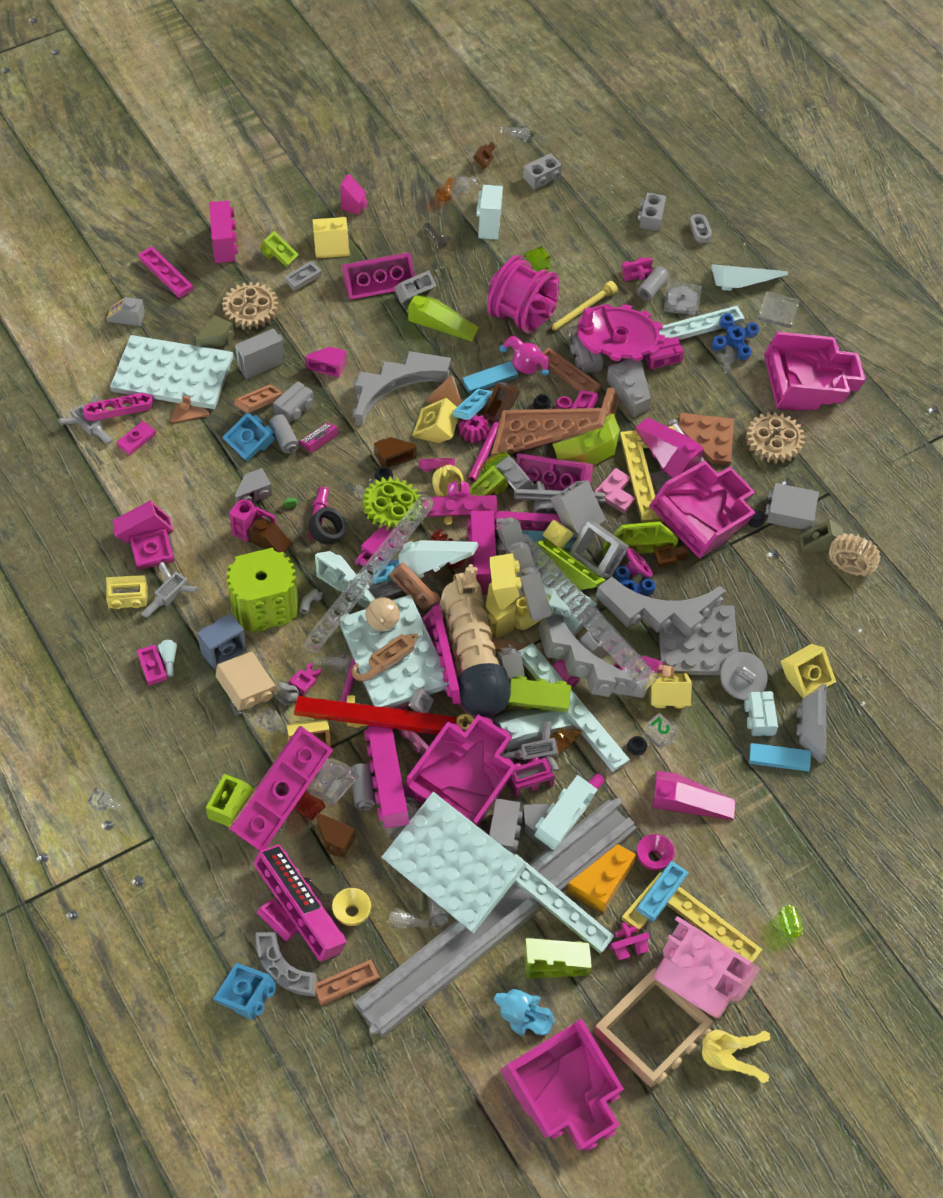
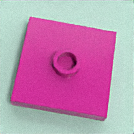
M166 528L129 536L137 570L159 566L162 562L164 564L175 562Z

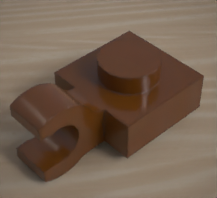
M492 141L489 145L480 146L473 156L482 169L487 168L494 158L491 153L496 145Z
M671 544L654 548L653 550L659 568L677 564V559H688L686 546L673 549Z

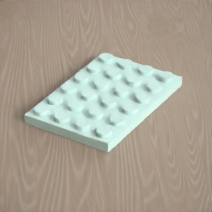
M130 335L110 390L111 392L127 395L146 393L150 394L153 399L174 403H183L182 397L187 396L191 398L190 405L215 409L233 359V352Z
M411 595L393 600L399 607L400 618L397 625L389 631L381 632L371 628L365 617L366 609L337 618L355 664L359 663L358 671L360 674H365L371 670L369 658L377 650L401 634L410 635L418 633V639L413 652L386 671L380 672L370 680L363 681L373 706L392 708L410 702L416 689L422 688L430 695L445 690V685H448V682L444 683L442 671L445 669L440 667L437 651Z
M432 792L410 820L409 824L406 825L381 857L473 933L476 932L527 866L434 792Z

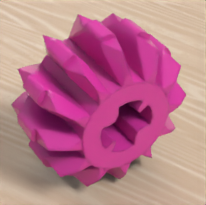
M475 414L470 420L461 419L459 434L460 437H464L465 442L470 440L473 444L474 441L480 443L481 439H486L489 433L488 421L484 419L483 415L478 417Z

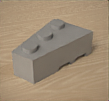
M629 358L609 366L607 382L615 389L632 417L634 418L649 412L651 397L641 360L634 361L633 358Z

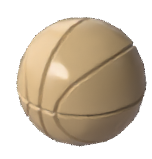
M380 597L370 602L366 608L365 617L371 628L376 631L385 632L397 625L400 611L393 600Z

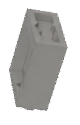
M587 521L582 527L579 537L573 543L569 554L600 577L610 578L629 546L599 524ZM595 532L611 543L599 566L583 555Z

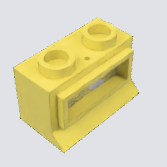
M145 575L106 577L108 608H140L147 606L148 587Z

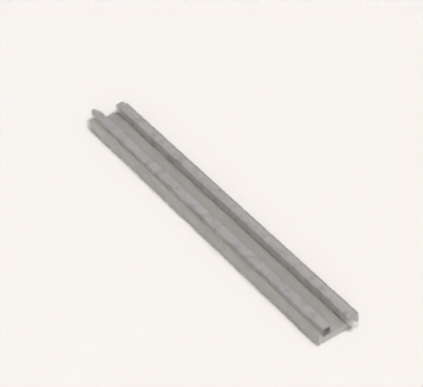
M620 798L613 801L607 800L572 828L555 850L548 847L528 864L563 893L568 888V883L617 844L621 846V844L636 833L637 827L630 818L625 819L617 811L621 805ZM514 882L475 933L471 932L458 920L355 1001V1007L371 1025L369 1029L370 1035L378 1033L383 1039L544 907Z

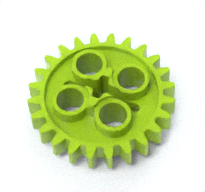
M382 477L381 482L375 480L374 484L370 483L369 488H366L362 499V507L365 508L364 513H368L367 519L373 518L372 524L380 523L379 528L386 526L387 531L390 527H393L394 532H396L397 527L404 531L405 526L410 528L411 524L415 525L417 519H420L423 510V501L420 500L421 495L417 494L418 489L412 490L413 484L407 486L405 485L406 480L401 483L398 477L395 481L391 477H389L388 481L384 477Z

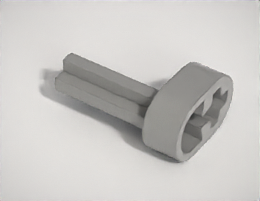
M537 482V484H534L535 490H545L544 483ZM535 500L536 503L533 506L534 513L558 515L552 501Z

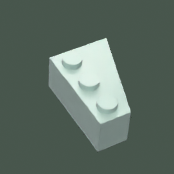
M483 185V190L479 191L476 217H479L478 238L499 239L503 186Z
M577 775L569 787L562 790L558 796V802L551 804L546 812L548 813L546 818L541 817L535 826L537 831L534 836L552 850H555L587 809L598 789Z

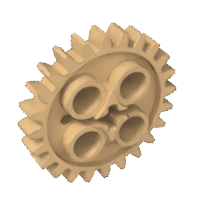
M252 282L248 286L243 283V287L236 285V290L231 288V293L227 292L226 297H223L224 303H222L226 320L235 323L236 327L242 325L243 330L246 326H249V330L252 329V326H255L256 329L259 328L258 325L265 327V322L270 324L271 319H275V314H278V297H276L275 292L271 291V288L266 289L265 284L261 287L258 282L255 286Z
M767 412L766 417L760 414L759 418L755 417L754 422H750L746 432L747 445H751L750 451L755 450V456L761 455V460L766 457L767 462L774 459L775 463L778 460L784 463L785 458L791 461L792 457L797 458L798 453H801L805 443L804 430H800L801 424L795 425L796 419L790 420V415L785 418L784 413L777 416V413L774 412L773 416H771Z

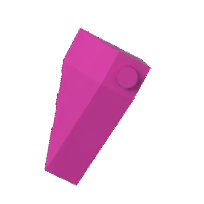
M520 453L517 455V465L531 481L544 483V487L547 490L563 491L577 481L588 480L589 484L591 483L593 464Z

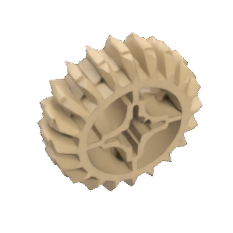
M845 533L842 536L838 535L832 541L828 553L830 555L829 559L833 561L832 564L837 565L838 569L864 577L871 575L877 569L881 557L879 555L880 551L876 549V545H872V541H867L865 537L861 538L859 535L854 536L852 533L849 535Z

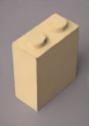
M252 651L217 665L215 677L238 711L252 708L255 704L267 702L273 698L276 685Z

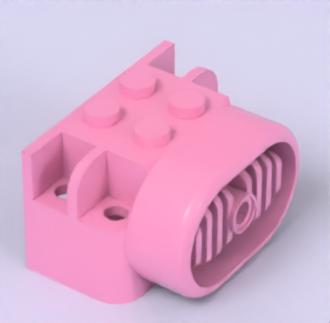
M677 916L675 920L679 924L673 934H669L667 937L669 940L663 950L664 958L654 973V979L711 1016L720 1018L730 1001L738 1002L745 996L760 968Z

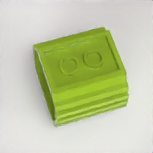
M273 547L236 556L235 562L228 566L227 585L232 615L244 631H264L267 628L283 626L286 623H290L293 618H297L299 602L296 572L290 558L286 557V554L283 552L278 553L274 551Z

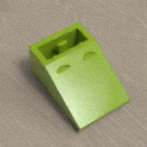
M224 774L206 806L208 819L230 827L255 791V788L240 779Z

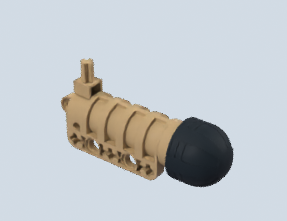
M469 564L464 573L454 574L453 582L448 584L443 590L439 606L459 686L461 703L474 716L492 717L507 706L511 695V688L506 669L499 665L495 657L496 650L492 642L491 629L488 626L487 612L484 610L485 603L481 586L476 579L477 567Z

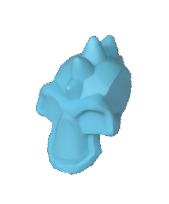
M517 989L495 995L494 1001L501 1007V1016L510 1022L512 1030L517 1034L524 1036L527 1029L532 1030L538 1035L550 1033L554 1024V1017L548 1008L538 1006L541 1000L539 996L529 995Z

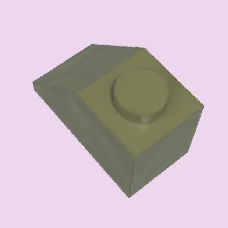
M215 315L195 338L196 346L212 349L225 346L234 337L233 323Z
M828 519L800 534L801 551H829L832 541L838 535H843L842 527Z

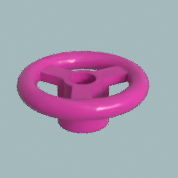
M628 548L626 556L629 562L625 567L628 568L629 573L634 577L640 573L646 578H651L653 573L647 562L634 549Z

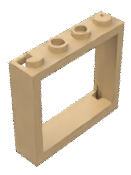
M655 968L595 1026L594 1034L651 1088L657 1083L664 1082L668 1077L666 1073L671 1068L673 1070L677 1069L683 1061L681 1058L686 1053L690 1055L696 1049V1043L700 1039L703 1040L712 1031L710 1028L713 1022L697 1006L655 980L654 973L657 970ZM657 985L690 1015L699 1026L653 1072L610 1029Z

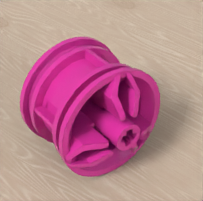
M520 255L511 257L493 275L490 281L487 302L488 314L500 319H506L507 317L514 319L515 325L526 334L535 332L554 314L557 308L559 275L547 270L539 272L533 270L531 263Z

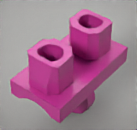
M642 257L634 262H622L623 280L625 282L638 278L640 281L644 280L653 271V259L651 257L646 259Z
M621 923V930L616 931L615 935L616 938L623 936L624 940L608 944L609 950L614 951L617 960L630 957L627 945L630 944L634 945L636 955L648 952L647 939L650 938L649 933L631 937L632 933L637 932L636 926L629 928L627 923Z

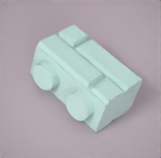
M750 692L748 699L744 701L745 712H749L747 728L751 729L753 736L776 735L778 723L773 692Z

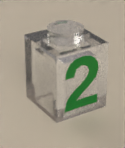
M658 713L645 725L644 735L661 750L666 745L670 746L675 741L677 728Z

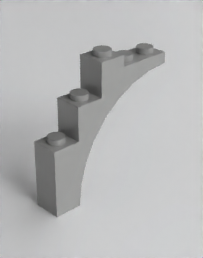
M409 351L408 357L404 358L403 364L384 361L383 368L379 369L378 374L360 371L358 378L354 380L353 386L356 389L358 404L353 409L356 425L363 426L373 406L394 390L420 382H444L449 377L451 358Z
M513 517L498 521V524L494 525L496 534L499 536L507 554L513 553L515 561H519L520 572H517V577L521 578V591L530 618L533 621L552 616L540 573L535 568L530 548L525 543L519 521L516 518L513 519Z
M610 577L598 587L596 598L627 628L632 624H637L643 618L657 633L661 629H667L673 623L686 637H689L692 633L697 634L702 629L703 619L710 613L711 609L714 606L717 608L723 603L725 590L719 586L697 598L666 601L638 594L623 586L613 577Z
M552 614V616L541 620L538 630L545 656L564 660L569 676L586 678L591 694L609 697L611 693L644 698L651 684L649 678L620 670L592 654L573 636L566 626L563 616Z

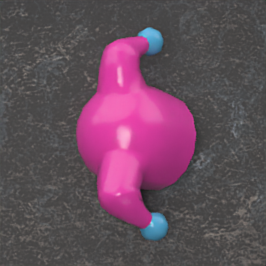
M511 336L500 346L501 352H506L507 348L512 346L515 351L512 365L516 370L526 374H534L539 364H541V374L543 376L549 374L547 369L549 359L545 354L541 353L535 344L523 343L516 336Z

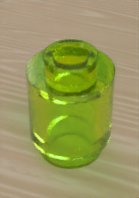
M501 451L487 458L483 462L486 472L493 465L496 467V465L510 455Z
M793 905L782 907L781 911L778 912V917L783 933L786 934L787 938L801 936L804 927L798 908L793 907Z

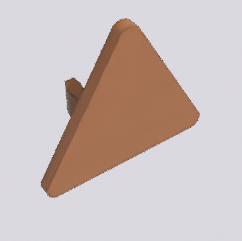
M449 376L427 398V403L433 404L447 398L458 407L462 402L454 377Z
M183 396V403H177L170 418V423L207 417L209 412L204 407L190 405L191 398Z

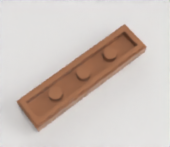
M547 348L543 352L549 359L547 369L579 392L584 390L598 393L601 390V384L551 348Z

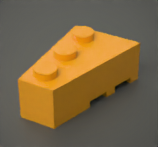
M617 844L568 883L567 893L597 911L604 913L633 867L636 854Z

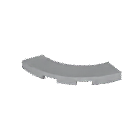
M256 932L255 941L258 957L265 971L272 979L290 992L305 996H315L316 974L298 970L286 962L279 948L277 932Z

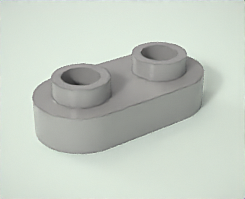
M694 214L690 219V227L694 238L700 243L709 242L712 231L707 218L702 214Z

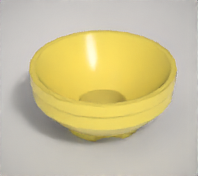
M347 888L340 891L335 896L332 904L334 916L340 923L347 926H356L363 923L371 911V901L368 895L357 888ZM353 906L358 909V913L355 916H348L346 914V910L349 907Z

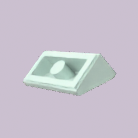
M553 591L549 601L552 612L566 618H571L572 615L568 606Z

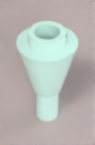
M164 640L158 645V649L165 664L166 676L171 677L174 676L173 664L177 643H174L172 640Z

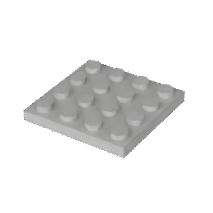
M720 605L717 608L714 606L703 619L702 629L697 634L692 633L689 637H686L673 623L667 629H661L658 633L660 661L663 662V665L673 666L674 673L720 675L721 666L726 658L738 652L734 606Z

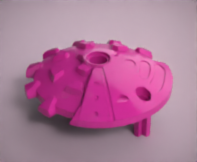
M610 304L599 305L593 308L588 307L583 310V315L580 317L577 326L578 337L589 351L597 355L603 353L611 356V360L620 361L621 358H633L634 361H640L646 354L655 355L659 351V348L656 346L657 344H664L665 335L659 334L663 326L659 321L654 322L650 319V313L645 310L641 312L632 310V306L622 304V307H611Z

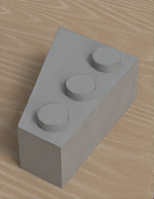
M496 799L489 836L512 854L517 853L518 840H515V838H519L521 826L517 824L522 823L523 811H519L520 802Z

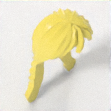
M446 465L435 471L432 484L437 497L448 495L447 487L451 482L457 481L459 491V484H461V481H464V478L457 467ZM453 516L445 517L444 523L447 525L452 524Z
M722 1030L711 1031L703 1038V1059L708 1065L723 1071L734 1070L742 1074H748V1076H755L761 1083L768 1082L769 1076L767 1073L762 1072L755 1066L737 1061L732 1054L737 1049L748 1048L761 1041L770 1040V1033L762 1031L756 1036L739 1038Z

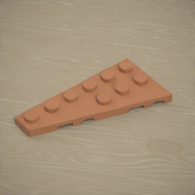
M605 408L503 410L491 456L495 459L602 428L606 410Z

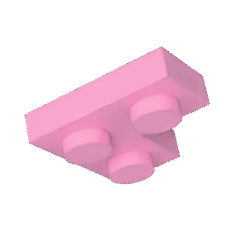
M617 468L595 490V492H603L605 494V503L623 514L635 502V497L623 491L624 487L630 482L631 477Z

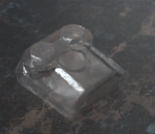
M328 758L305 794L334 806L359 776L346 763Z

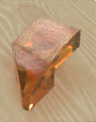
M558 728V732L550 735V739L555 738L558 755H561L581 735L582 731L580 729L565 731L564 728Z

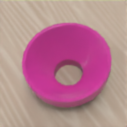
M650 834L639 841L637 858L645 868L660 871L665 869L674 859L675 849L667 837L660 834ZM656 852L660 855L661 859L653 862L649 859L648 855Z

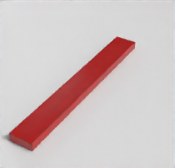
M303 696L297 697L294 709L295 716L437 735L447 722L456 724L457 717Z

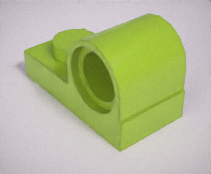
M275 231L260 246L264 256L267 258L275 256L286 268L299 255Z
M493 465L470 486V494L473 496H487L493 492L501 494L507 489L509 483Z

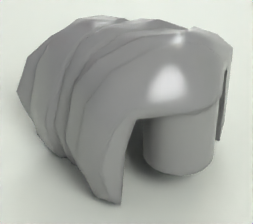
M280 681L278 686L281 689L276 695V699L285 706L294 704L299 696L298 689L293 685Z

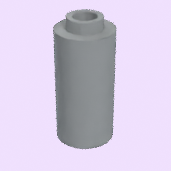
M656 267L637 289V295L640 299L650 301L669 278L667 270L663 267Z
M279 414L272 417L269 425L274 431L282 451L289 454L294 453L299 447V442L285 415Z
M356 764L350 769L354 806L360 811H368L375 805L370 765Z

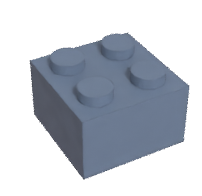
M231 613L219 618L217 622L202 628L197 633L201 654L213 669H216L218 664L228 661L247 650L244 629Z

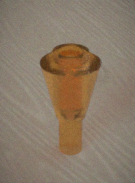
M449 177L446 183L436 191V197L439 201L448 202L451 200L453 178Z

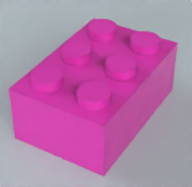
M229 200L209 202L215 263L235 262V254H238L237 244H234L237 242L236 231L233 232V230H236L235 219H232L234 218V207H230Z

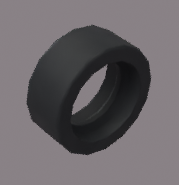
M324 507L311 516L309 531L319 543L331 545L344 535L346 522L340 512L334 508ZM323 517L330 520L336 529V534L332 535L325 532L320 526L319 518Z

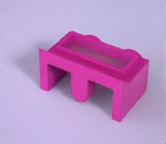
M536 757L524 765L520 763L514 764L516 766L515 771L508 780L515 797L518 798L520 797L521 789L530 787L533 792L539 789V783L545 781L548 782L550 787L554 786L555 775L552 773L546 758L540 759Z

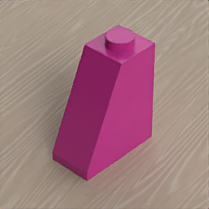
M151 500L112 520L114 535L125 543H129V536L164 528H166L167 534L174 531L170 516Z

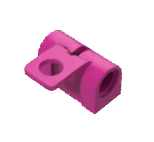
M240 500L229 512L232 535L248 542L250 540L249 528L258 516L262 518L267 516L275 524L276 517L258 507H254L253 503L249 500Z

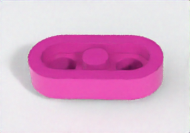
M455 458L419 460V468H422L424 472L434 471L433 468H442L446 465L455 466Z

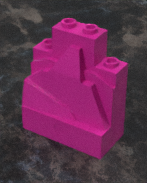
M777 331L764 353L777 409L792 411L818 410L821 404L843 403L846 397L849 396L850 391H859L865 383L866 377L863 373L862 362L859 359L858 353L839 351L835 337Z
M703 461L665 482L649 507L700 559L726 542L732 534L751 520L756 512L747 503L755 494V491L731 466L717 473L706 461Z
M480 715L476 716L466 732H463L458 725L447 722L408 775L404 786V793L423 805L432 792H434L479 827L515 771L516 766L509 758L501 756L508 747L512 736L509 735L507 730L498 728L492 724L490 719Z
M582 1018L500 1069L501 1074L527 1116L532 1117L545 1139L550 1136L553 1139L564 1133L563 1128H565L578 1151L585 1149L587 1152L598 1145L596 1140L604 1137L605 1140L616 1133L615 1128L620 1126L606 1101L610 1104L620 1098L619 1092L623 1091L624 1088Z

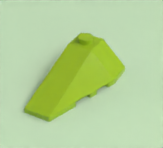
M422 294L415 295L408 306V321L472 342L479 330L478 326L437 299Z

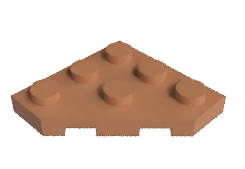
M680 413L679 428L683 434L704 448L703 453L712 464L730 466L734 419Z

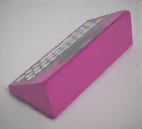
M326 422L301 439L299 444L311 454L338 435V427Z

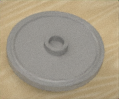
M737 652L730 655L723 662L720 670V679L724 689L736 699L747 700L750 692L762 693L766 688L768 679L766 668L762 661L751 653Z

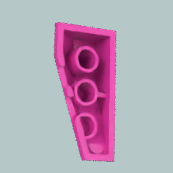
M648 417L635 427L644 444L648 445L652 451L653 457L660 463L661 469L671 478L701 462L704 448L690 437Z
M656 771L652 808L729 820L734 819V799L677 773Z

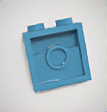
M246 413L222 437L247 462L259 450L264 451L275 440L273 437L274 431L267 425L263 427L261 425L263 421L256 414L252 416L250 413Z
M236 963L213 999L216 1003L233 1009L236 1014L254 1020L256 1015H260L263 1012L264 1002L267 997H272L275 993L276 983L269 974Z

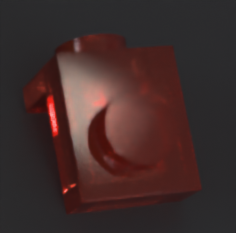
M306 789L294 809L302 816L313 820L317 813H320L326 806L322 800L310 795Z

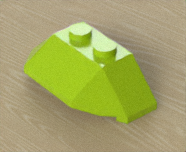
M610 414L605 417L602 428L558 440L552 443L558 459L595 465L615 455L620 429L614 414Z
M660 521L621 525L612 533L638 554L653 553L654 548L671 544L673 549H675L678 543V537ZM607 540L603 543L602 557L606 555L611 546V543Z
M547 538L536 543L542 571L548 574V577L578 591L594 588L605 582L603 577L589 569L569 554L567 550L554 545Z

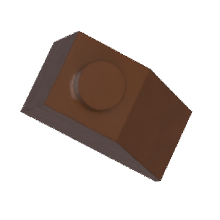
M498 382L481 414L494 422H498L501 419L503 410H510L513 407L521 391L508 383Z
M389 437L374 443V455L381 467L390 468L415 459L416 445Z
M260 516L257 517L249 528L250 542L264 549L273 547L274 551L278 553H286L292 545V541L275 523Z
M317 813V825L326 850L333 856L345 858L356 838L355 828Z

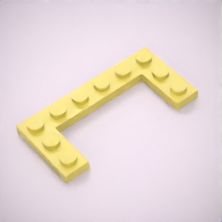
M636 430L620 432V440L629 476L631 477L630 480L641 523L664 522L649 507L655 498L643 448L649 447L644 444Z
M661 872L622 916L621 920L630 927L636 926L637 932L643 928L649 919L637 912L636 909L660 877ZM681 887L678 888L667 903V906L697 929L752 963L762 952L759 946Z

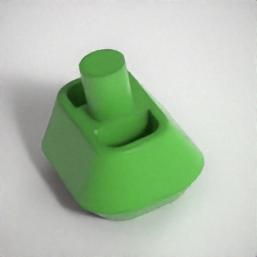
M288 497L283 502L285 509L294 508L298 505L296 498Z

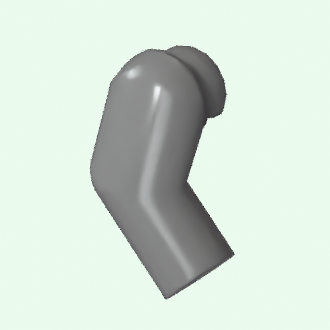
M312 589L304 595L299 612L308 614L311 602L313 600L317 602L321 600L322 592L318 591V589Z

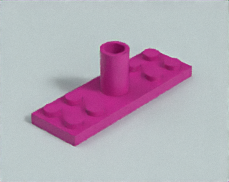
M299 726L228 829L258 851L266 849L333 749L305 728Z

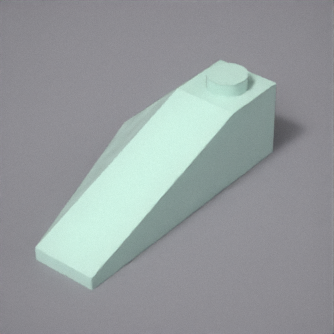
M712 264L716 286H722V290L732 291V287L740 288L788 275V271Z
M410 541L403 545V549L399 553V564L403 562L420 579L424 577V572L431 569L436 572L447 562L454 564L472 556L479 545L477 542Z
M331 551L320 552L315 555L318 578L365 609L371 601L375 600L342 556L336 555Z

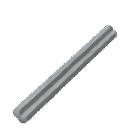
M515 489L514 498L516 500L551 501L550 498L561 491ZM594 492L598 503H604L605 494L603 492Z

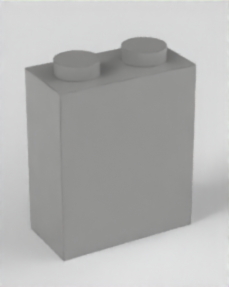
M275 329L235 344L238 368L246 379L284 364L285 351L282 345L284 340L281 334H277Z
M588 480L577 481L550 498L561 523L574 533L572 538L579 537L582 527L587 521L600 525L606 520Z
M775 483L774 489H770L768 500H771V503L767 504L765 515H768L767 523L805 531L810 530L815 518L819 492Z

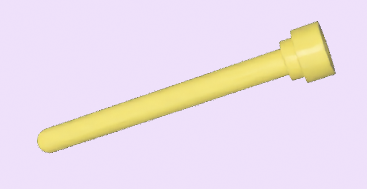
M613 281L604 284L602 291L552 324L551 329L556 331L581 314L584 309L591 307L605 296L616 294L618 292L616 284Z

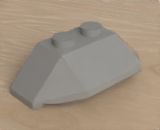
M827 684L820 685L803 698L801 705L797 706L796 718H799V724L797 723L796 726L799 744L805 750H810L811 755L819 763L824 762L827 754Z

